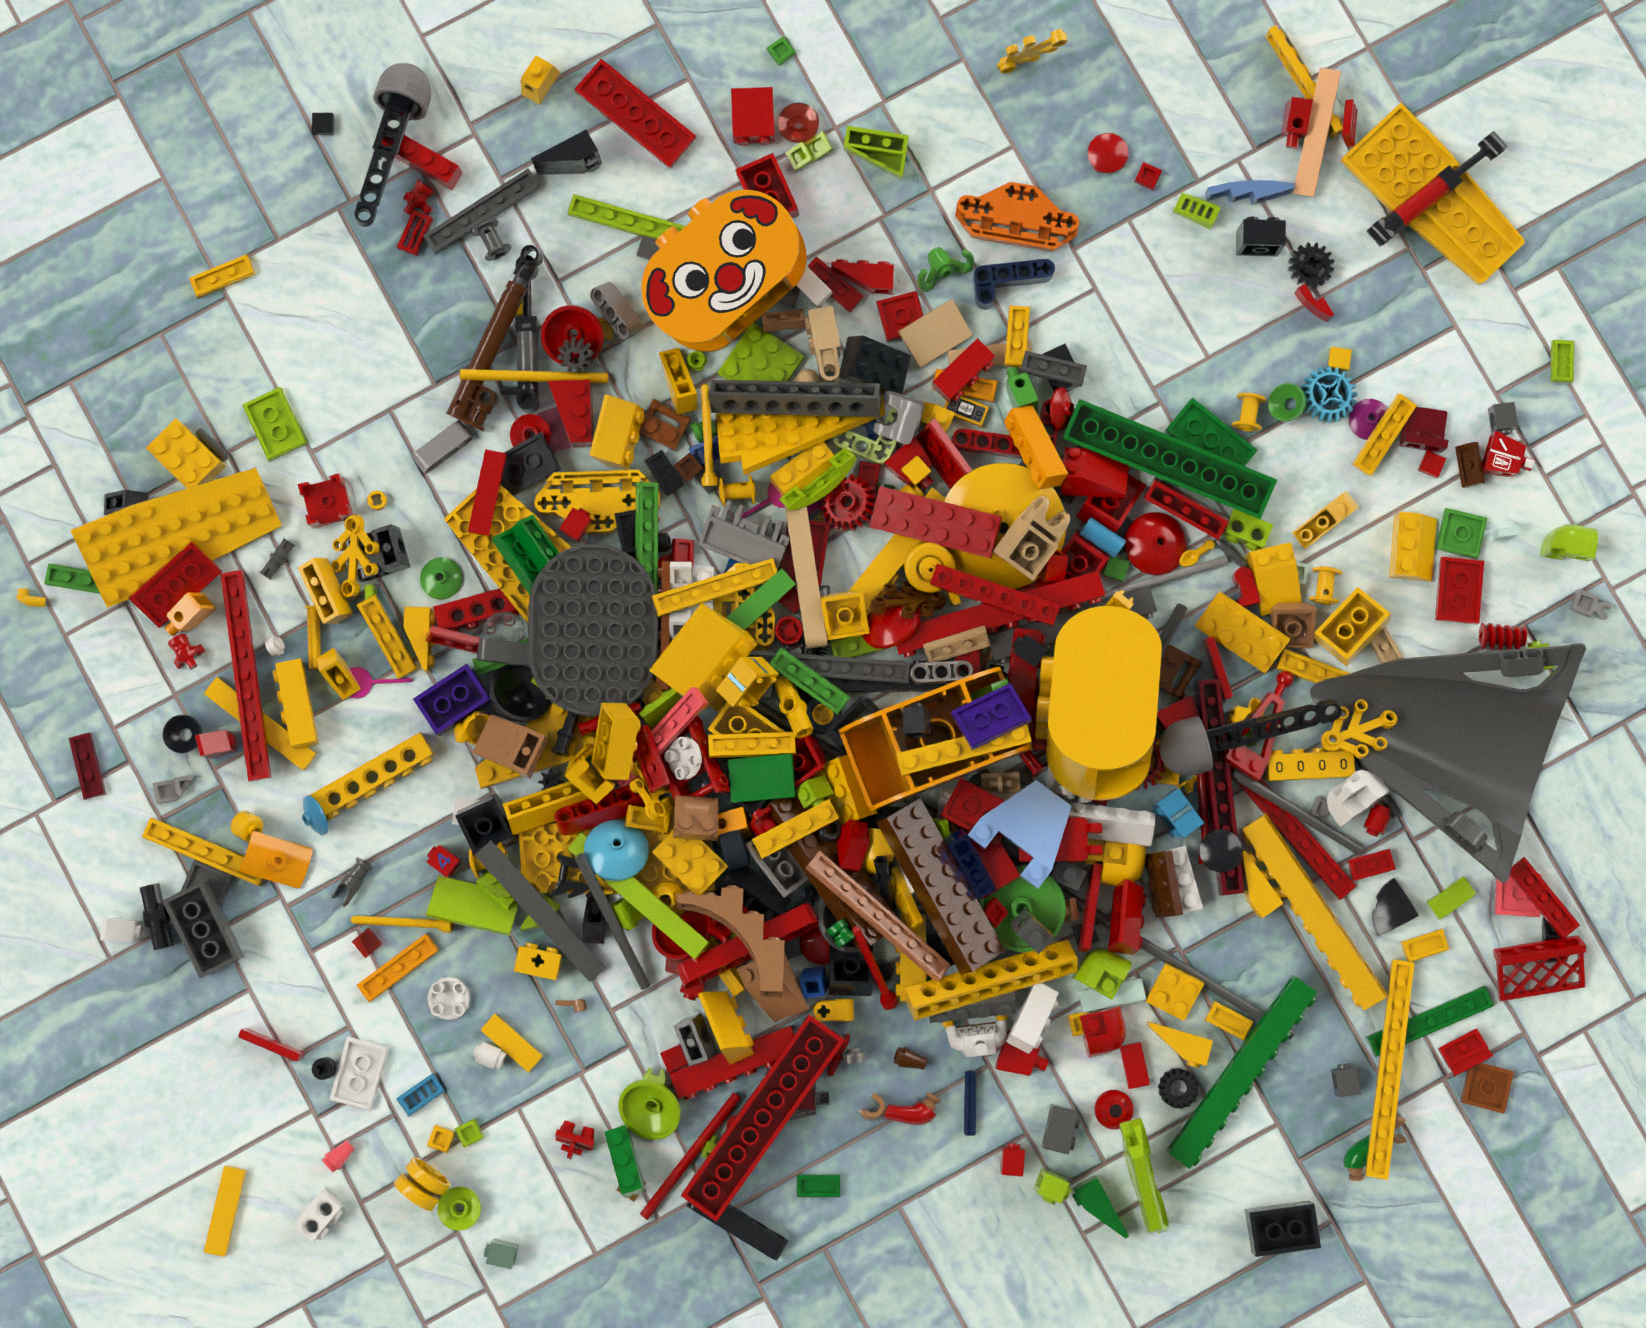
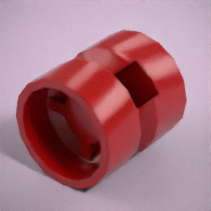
M788 616L780 619L776 624V636L782 645L793 647L800 643L803 638V627L798 619Z

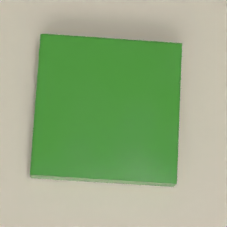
M1445 508L1435 549L1478 559L1487 518Z

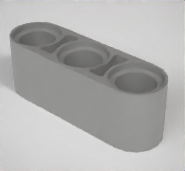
M607 282L591 289L590 297L592 302L619 338L626 339L642 331L643 325L640 318L613 283Z
M458 420L415 451L412 458L423 473L427 474L466 446L473 439V436L464 424Z
M967 661L918 663L912 667L910 678L916 684L952 683L965 678L957 674L959 666H965L968 669L969 673L965 677L972 675L973 668ZM943 667L947 670V676L939 678L935 670ZM918 668L923 669L926 673L925 678L917 679L914 676V671Z

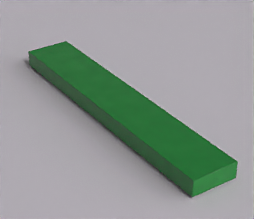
M1481 986L1408 1018L1405 1044L1493 1007L1494 1004L1486 986ZM1383 1029L1366 1036L1375 1057L1380 1056Z

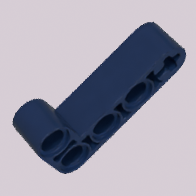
M1038 259L977 267L973 275L974 298L977 307L986 310L992 306L995 298L994 288L1049 282L1055 272V265L1049 259ZM1043 267L1048 271V274H1044V271H1042ZM1025 269L1030 275L1023 277L1019 274V271ZM1004 271L1009 275V277L1007 279H1001L998 276V273ZM985 274L988 279L980 281L977 275ZM981 294H987L989 295L990 300L984 302L980 299L979 296Z

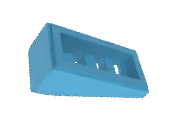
M432 1073L397 1097L396 1100L406 1115L410 1117L445 1092V1090ZM430 1081L436 1092L433 1093L426 1083ZM423 1086L429 1097L425 1098L419 1088ZM414 1092L417 1093L422 1101L419 1104L412 1095ZM407 1097L411 1100V1102H412L413 1105L415 1106V1107H413L412 1109L410 1108V1106H409V1105L407 1104V1102L405 1101V1099H406Z

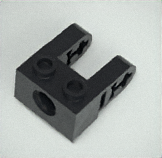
M390 524L367 533L372 542L379 544L381 558L379 559L380 562L375 563L378 566V573L376 575H366L363 568L357 570L359 582L370 581L411 567L400 527ZM359 539L360 548L365 550L364 544Z

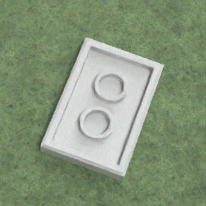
M347 1036L329 1100L372 1111L390 1047Z

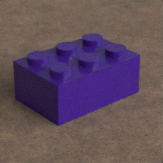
M468 664L460 667L413 698L434 733L438 736L455 727L456 723L464 721L473 712L479 711L491 703L489 693Z

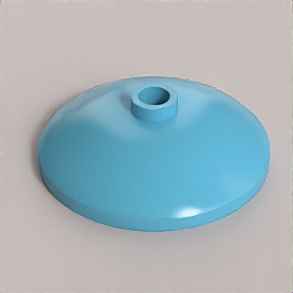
M611 820L597 825L587 836L584 845V854L593 872L599 877L610 881H623L634 877L644 868L648 860L649 845L646 836L638 828L626 827V821ZM619 842L621 845L614 846L613 843Z

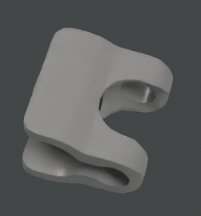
M887 391L884 394L883 401L897 410V420L894 423L876 422L873 431L897 442L909 444L919 428L925 407L924 402Z

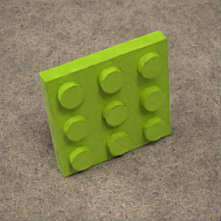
M753 323L741 337L717 372V375L725 380L789 381L803 361L804 356Z

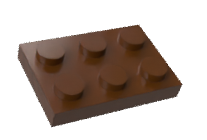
M1172 850L1146 854L1145 867L1149 874L1148 886L1152 892V909L1156 918L1183 915Z

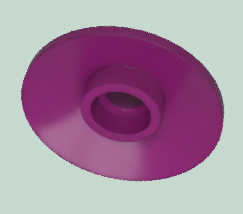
M1375 399L1359 401L1353 406V411L1349 414L1351 430L1359 438L1368 440L1388 408L1382 402ZM1373 415L1375 421H1370L1368 416Z

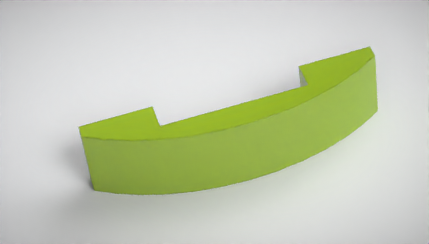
M844 447L829 459L832 465L829 469L802 490H799L796 486L779 498L780 502L791 511L806 507L820 500L846 477L857 458Z

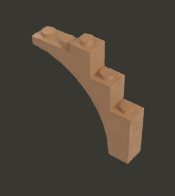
M735 885L726 886V888H721V896H717L715 893L695 895L693 892H683L682 894H677V909L695 911L712 917L727 926L740 938L756 965L760 982V997L782 998L785 940H780L777 937H769L767 940H763L764 914H760L757 911H748L747 914L743 913V888Z

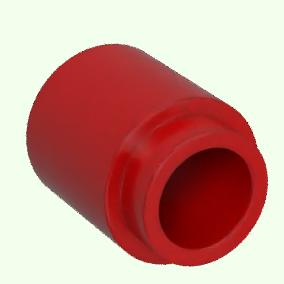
M1375 804L1374 808L1370 809L1363 826L1367 829L1366 833L1374 837H1378L1379 834L1384 835L1391 819V810L1382 805Z

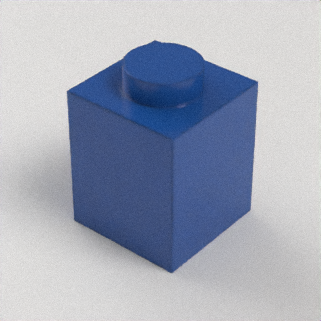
M819 966L803 969L799 980L804 999L825 996L828 989L825 967Z

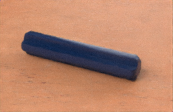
M965 1071L964 1134L966 1136H974L976 1134V1071Z

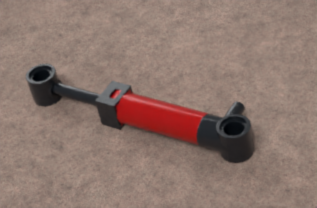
M1495 131L1491 132L1478 143L1480 151L1455 170L1450 165L1447 166L1434 179L1385 217L1374 223L1367 230V233L1379 247L1383 246L1408 224L1444 196L1446 197L1463 182L1460 178L1462 174L1484 157H1488L1492 161L1508 146Z

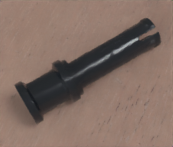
M568 711L562 729L557 731L558 738L555 746L551 748V752L563 757H569L570 745L572 740L576 738L574 731L580 717L579 714Z

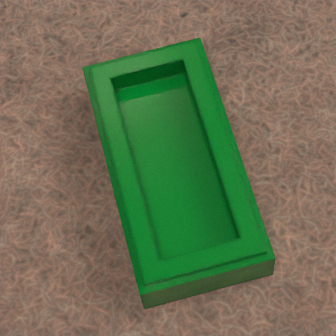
M797 1174V1197H840V1174Z

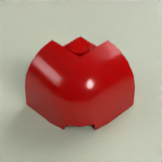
M1120 1005L1079 1016L1088 1058L1111 1053L1119 1049L1124 1043L1126 1026Z

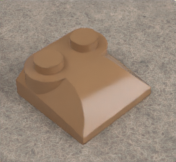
M1277 603L1272 606L1270 610L1271 626L1290 638L1285 648H1313L1316 607L1307 603Z
M675 795L673 838L716 841L718 798Z

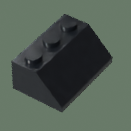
M748 866L731 871L715 893L717 896H721V888H726L729 885L743 888V907L749 911H757L760 914H764V923L780 916L791 901L788 897L784 898L777 888Z

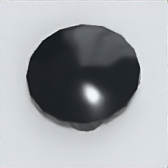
M1223 829L1214 830L1200 841V858L1211 871L1219 873L1228 872L1234 869L1241 861L1243 853L1242 844L1238 837L1230 831Z

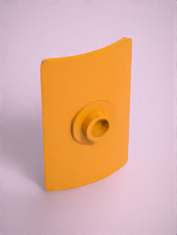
M253 831L239 871L299 889L307 873L313 849Z

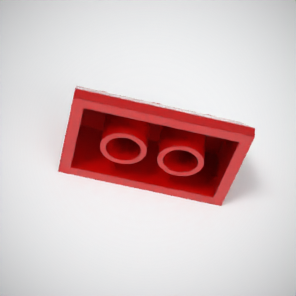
M1128 879L1122 880L1113 889L1108 951L1134 955L1142 947L1143 938L1140 937V928L1142 929L1144 925L1142 908L1146 904V895H1143V887Z

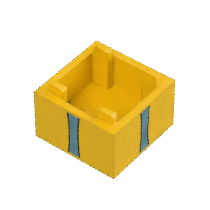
M740 657L716 691L732 707L757 706L759 704L758 701L770 685L776 682V677L779 673L763 657Z

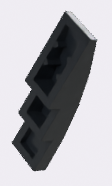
M636 511L614 513L620 549L635 558Z

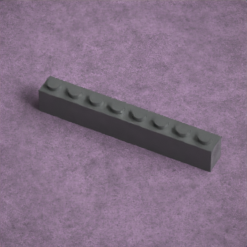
M1150 586L1123 594L1128 600L1131 597L1133 598L1132 603L1134 605L1131 607V611L1141 615L1146 620L1153 618V613L1157 611ZM1110 599L1058 614L1053 627L1039 622H1032L1019 627L1041 630L1042 635H1045L1044 647L1050 650L1052 649L1051 645L1055 644L1060 630L1068 620L1084 610L1105 606ZM1014 628L988 636L991 644L988 647L992 653L993 663L999 661V665L1010 662Z

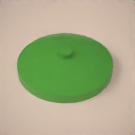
M1015 865L1019 874H1021L1027 866ZM1050 875L1047 876L1038 889L1023 878H1019L984 899L980 895L979 904L982 909L992 897H995L1009 912L998 927L993 928L1001 944L1007 950L1015 952L1034 951L1032 947L1015 933L1010 925L1024 908L1054 934L1055 937L1059 933L1065 919L1066 906L1063 893L1057 882Z

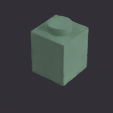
M493 1239L490 1244L486 1245L484 1257H487L486 1264L512 1269L515 1265L519 1244Z

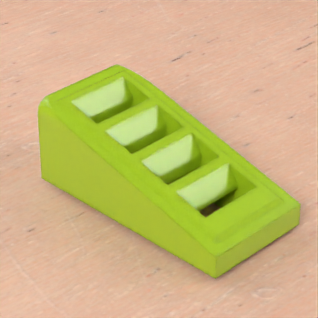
M1182 193L1173 212L1207 229H1211L1221 207ZM1185 200L1188 201L1186 209L1182 210L1181 208ZM1192 204L1196 205L1193 213L1189 212ZM1200 208L1204 209L1201 216L1197 215ZM1208 211L1211 212L1209 219L1205 218Z

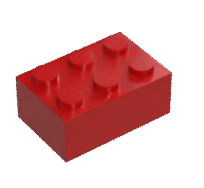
M774 153L735 169L742 190H754L767 194L777 200L787 210L792 219L799 216L798 207Z

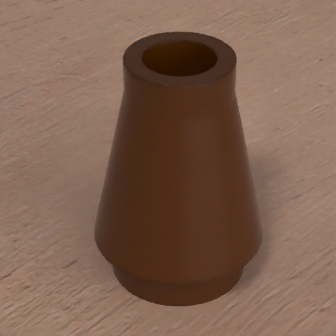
M905 1046L897 1048L894 1064L903 1068L925 1069L927 1057L921 1056Z

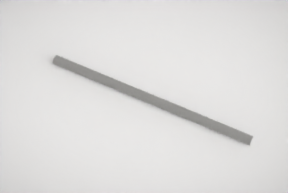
M1222 556L1106 591L1105 597H1101L1102 601L1110 599L1117 591L1124 590V594L1225 565L1228 564V559L1226 556ZM1089 601L1080 603L1081 607L1090 605ZM1068 607L1060 609V614L1068 612Z

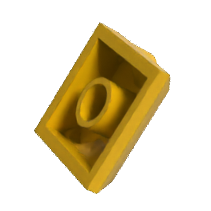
M863 590L846 591L820 597L827 640L870 634Z

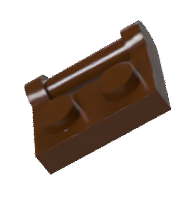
M1169 644L1161 658L1159 688L1182 700L1185 696V689L1195 671L1201 667L1203 662ZM1185 661L1190 665L1177 688H1174L1171 684Z

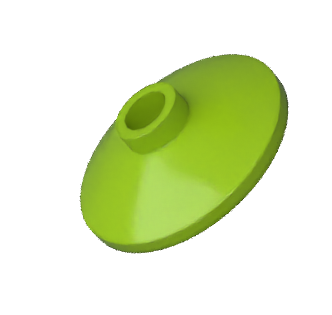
M457 1186L450 1188L439 1199L437 1206L439 1219L447 1228L455 1231H463L472 1227L479 1219L481 1213V1203L478 1196L467 1187ZM458 1204L464 1205L463 1211L457 1210Z

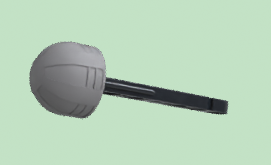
M398 63L388 67L381 74L375 89L373 99L377 106L384 110L372 147L374 149L373 156L360 193L361 202H357L354 213L356 223L362 227L372 225L375 220L377 207L380 204L394 157L399 153L408 121L424 118L431 100L430 81L427 75L413 64ZM396 120L400 124L397 128H390L388 123ZM387 138L394 141L391 146H384L382 142ZM385 158L386 161H383L381 170L379 169V160ZM373 175L382 177L379 183H373L370 179ZM369 193L376 195V199L372 202L364 199ZM361 212H368L370 214L368 220H361L358 216Z
M1329 699L1316 702V705L1309 704L1205 730L1198 716L1187 718L1171 724L1164 731L1159 744L1160 756L1164 764L1171 771L1180 775L1191 776L1212 771L1213 753L1313 727L1320 722L1322 724L1332 722L1341 716L1342 710L1335 700ZM1329 706H1335L1336 710L1333 714H1325ZM1307 712H1315L1313 719H1304ZM1287 717H1294V722L1291 725H1284V720ZM1270 723L1269 730H1266L1267 724ZM1245 728H1252V733L1249 736H1242V731ZM1225 733L1232 734L1229 741H1221V737Z

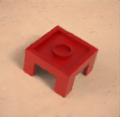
M339 473L329 476L331 480L310 484L309 482L298 484L300 495L304 497L308 515H305L307 525L313 529L344 521L353 515L345 480Z

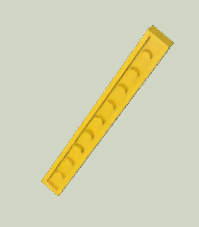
M1391 960L1365 1177L1388 1180L1415 965L1412 962Z

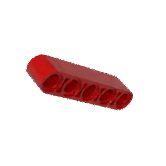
M630 785L610 791L597 804L589 798L558 809L554 816L559 833L568 836L593 828L601 823L627 816L628 805L645 808L646 804L639 792L634 793ZM644 785L645 790L647 791V793H648L649 796H650L649 791L647 790L646 786Z

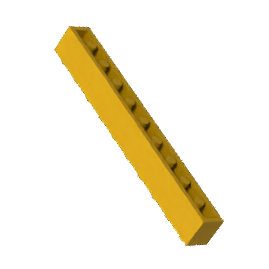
M1264 813L1245 825L1242 829L1244 840L1247 844L1253 845L1256 850L1254 854L1260 862H1264L1267 866L1266 872L1272 880L1276 879L1280 885L1278 887L1280 893L1284 898L1288 897L1292 903L1290 905L1292 911L1297 917L1300 915L1304 921L1302 925L1309 935L1313 934L1317 940L1315 945L1321 953L1325 952L1329 958L1327 959L1329 966L1333 971L1337 970L1341 976L1339 980L1345 989L1349 988L1352 992L1351 998L1357 1007L1361 1006L1365 1011L1387 997L1386 990L1268 815Z

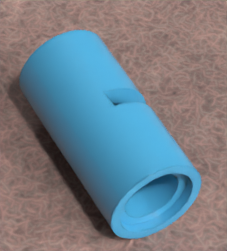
M1090 517L1079 533L1080 536L1113 558L1116 557L1126 540L1092 517Z

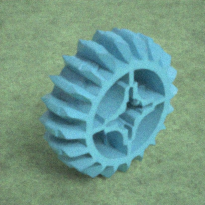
M1327 366L1325 371L1320 367L1317 372L1312 371L1310 373L1311 377L1304 379L1306 384H1302L1301 389L1304 390L1306 405H1308L1305 412L1307 413L1311 410L1313 412L1311 418L1318 415L1319 422H1322L1324 417L1327 423H1330L1332 418L1335 422H1338L1340 417L1344 419L1347 417V412L1351 413L1353 411L1352 406L1357 403L1353 398L1357 397L1358 393L1352 391L1356 388V384L1350 385L1353 378L1349 377L1346 379L1344 377L1347 373L1346 371L1339 374V367H1336L1333 372L1330 366ZM1327 379L1334 382L1332 385H1325L1324 383L1320 384L1318 381ZM1339 386L1342 388L1344 392V400L1338 392ZM1333 388L1330 398L1324 402L1327 392ZM1313 389L1316 390L1315 393L1319 396L1318 404L1313 397ZM1326 404H1331L1333 406L1337 405L1340 408L1336 410H1327L1323 407Z

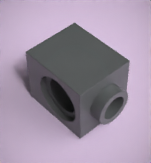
M1514 402L1493 404L1488 408L1491 433L1497 431L1508 435L1518 427Z
M1350 1063L1338 1064L1337 1069H1331L1336 1096L1344 1097L1361 1094L1356 1067H1350Z

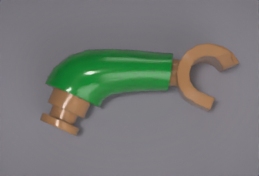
M1396 1116L1394 1133L1398 1127L1404 1124L1406 1119ZM1395 1134L1393 1142L1397 1144L1406 1143V1138L1401 1134ZM1370 1135L1352 1145L1345 1153L1343 1165L1351 1173L1349 1174V1180L1361 1181L1365 1179V1174L1362 1172H1364L1367 1162Z

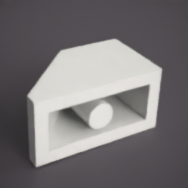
M103 918L100 940L139 942V938L143 934V926L140 920Z

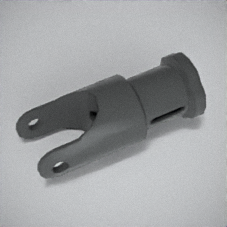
M357 857L355 865L350 872L345 874L332 894V898H336L341 890L347 886L348 896L342 904L343 907L347 906L363 884V878L369 870L373 869L372 865Z

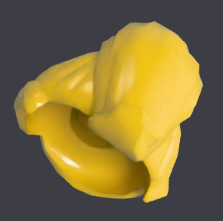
M475 711L464 721L456 723L453 732L455 740L458 743L468 742L476 745L491 714L484 711Z

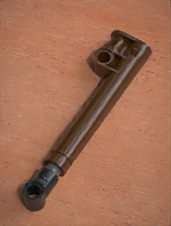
M526 245L522 248L521 258L513 272L515 277L513 281H508L506 289L501 295L467 369L490 370L523 301L522 298L528 290L525 288L527 281H531L537 266L543 262V254L535 246ZM535 251V259L528 261V254ZM461 380L446 414L484 431L483 424L493 408L498 405L499 396L495 391L483 386L485 380ZM487 393H490L492 399L489 403L485 404L483 398Z

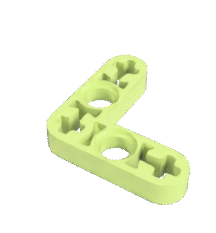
M895 408L889 411L885 423H893L894 417L891 415L897 414ZM846 431L842 434L846 435L847 440L852 441V437L856 438L851 449L848 448L850 443L843 441L840 444L839 439L836 438L837 436L833 437V443L837 448L842 450L846 447L855 456L884 465V462L891 457L897 443L895 440L886 441L881 435L878 436L875 442L854 432ZM861 441L865 442L868 446L867 450L862 453L858 452L855 447ZM879 442L885 446H891V449L886 447L884 455L887 457H882L881 460H878V455L875 454L876 452L880 453L883 445H879Z

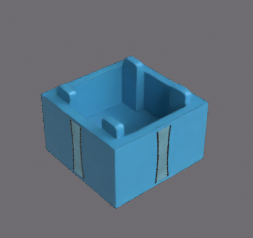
M1179 788L1171 790L1152 805L1154 808L1152 812L1155 813L1156 817L1160 816L1170 829L1168 834L1171 838L1176 837L1177 840L1184 839L1204 824Z

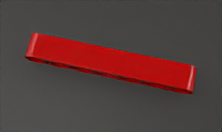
M810 903L800 905L765 922L763 940H767L769 937H777L780 940H785L786 943L815 929L818 926L819 920ZM736 936L701 953L697 959L692 957L680 963L676 970L684 988H692L751 960L752 957L747 947Z

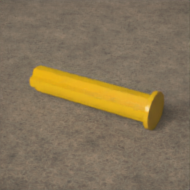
M315 605L305 606V609H307L309 669H318L316 658L321 656L320 616Z

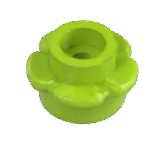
M694 351L687 356V366L691 370L701 371L704 369V365L707 364V357L701 351Z

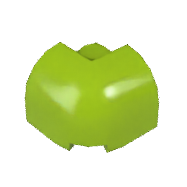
M1569 524L1557 527L1545 536L1540 556L1560 561L1565 558L1586 562L1594 560L1598 545V531L1593 528Z
M1094 949L1083 957L1078 966V972L1074 973L1072 978L1113 1000L1122 982L1125 981L1132 962L1115 952L1108 951V949Z

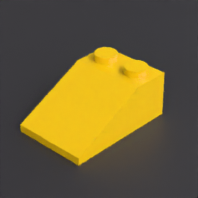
M1291 542L1251 551L1245 555L1248 568L1253 573L1261 602L1258 604L1261 616L1270 615L1272 606L1277 603H1302L1297 563Z

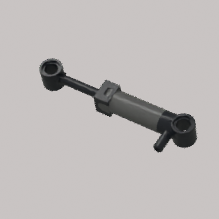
M528 255V261L534 260L532 256ZM521 256L516 260L515 266H517ZM538 266L531 280L536 278V276L538 275ZM527 281L525 288L528 290L525 296H523V316H516L517 371H538L539 320L537 316H532L531 281ZM517 381V387L500 388L501 395H517V404L523 412L530 414L539 408L538 382ZM526 397L533 398V402L530 405L523 404V400Z

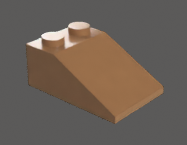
M785 952L782 998L760 997V982L754 961L737 968L745 989L774 1022L808 1009Z

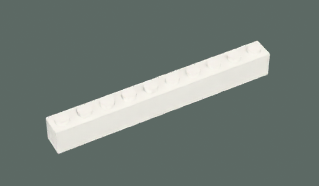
M940 787L937 818L944 819L940 815L955 787ZM989 792L1005 801L1013 796L1009 794ZM1067 802L1072 806L1068 818L1084 817L1085 820H1088V823H1102V833L1088 834L1089 839L1144 846L1152 845L1155 813L1128 810L1126 808L1105 807L1103 805H1088L1080 802Z

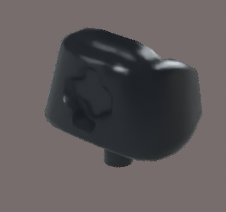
M884 959L876 961L885 982L891 980L893 976L891 964Z

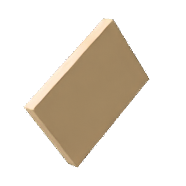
M953 299L948 300L898 331L918 368H921L973 336Z

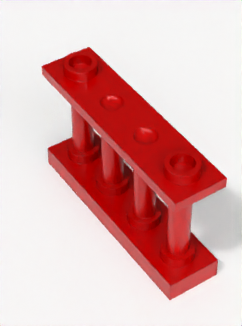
M697 715L676 738L678 739L690 733L693 740L698 744L703 763L697 774L691 779L679 780L675 777L669 763L664 758L665 752L669 750L671 744L660 755L671 783L668 785L674 802L675 795L704 797L714 790L716 793L730 792L728 779L723 774L717 758H709L708 737L703 728V721ZM707 771L711 782L691 794L687 782Z

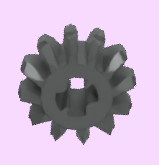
M572 337L571 342L566 339L563 342L564 346H560L558 349L561 352L558 354V359L563 360L561 367L568 365V372H571L572 368H575L576 373H579L581 368L586 371L588 369L587 364H592L593 362L591 357L594 351L588 350L591 345L590 343L584 345L583 338L579 342H577L575 337ZM573 352H574V354L578 353V354H579V358H577V356H576V357H573V356H572V353H573Z

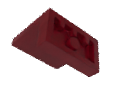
M1416 406L1402 428L1399 447L1442 453L1448 448L1449 440L1444 439L1447 411Z

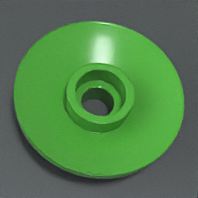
M445 557L434 558L427 562L420 574V583L423 590L435 599L452 597L462 585L463 578L460 567L453 560ZM443 574V580L437 581V575Z

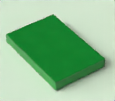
M793 754L728 760L731 803L796 797Z

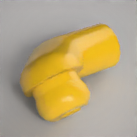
M25 588L17 590L18 595H16V598L19 602L29 607L45 608L46 597L29 596V590Z

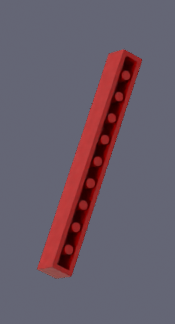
M1099 571L1023 592L1059 604L1058 614L1061 613L1060 609L1067 607L1069 611L1081 608L1080 603L1089 601L1091 605L1102 602L1101 597H1105ZM980 604L921 621L913 634L896 645L898 654H904V658L917 655V650L924 649L923 644L984 625L987 634L999 631L998 627L1006 625L1007 628L1018 626L1019 621L1027 618L986 604Z

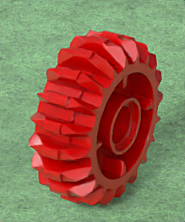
M850 474L848 479L845 477L826 495V498L820 499L825 504L820 507L825 512L823 517L829 519L828 523L831 526L835 524L836 529L842 528L845 532L849 530V527L852 531H856V525L863 528V521L869 523L870 519L867 517L869 514L871 516L873 514L871 508H874L875 503L872 501L877 498L875 494H872L874 488L869 487V482L863 481L862 477L858 476L855 479V476ZM852 498L851 506L845 508V502Z

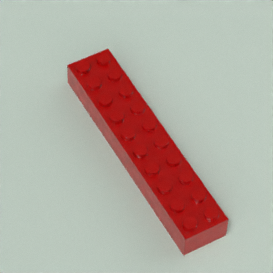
M809 1013L681 1193V1197L717 1222L845 1039Z

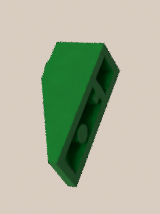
M1095 1175L1073 1187L1075 1193L1072 1194V1197L1077 1206L1082 1205L1087 1212L1125 1239L1129 1237Z

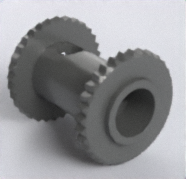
M494 218L479 223L472 230V235L480 236L488 250V253L485 255L487 261L501 258L512 248L510 243L503 244L495 229L499 222Z

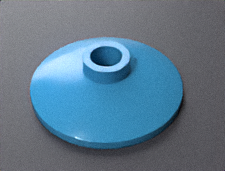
M305 796L303 798L304 814L302 815L304 824L306 826L310 825L321 836L327 834L328 823L321 806L312 796Z

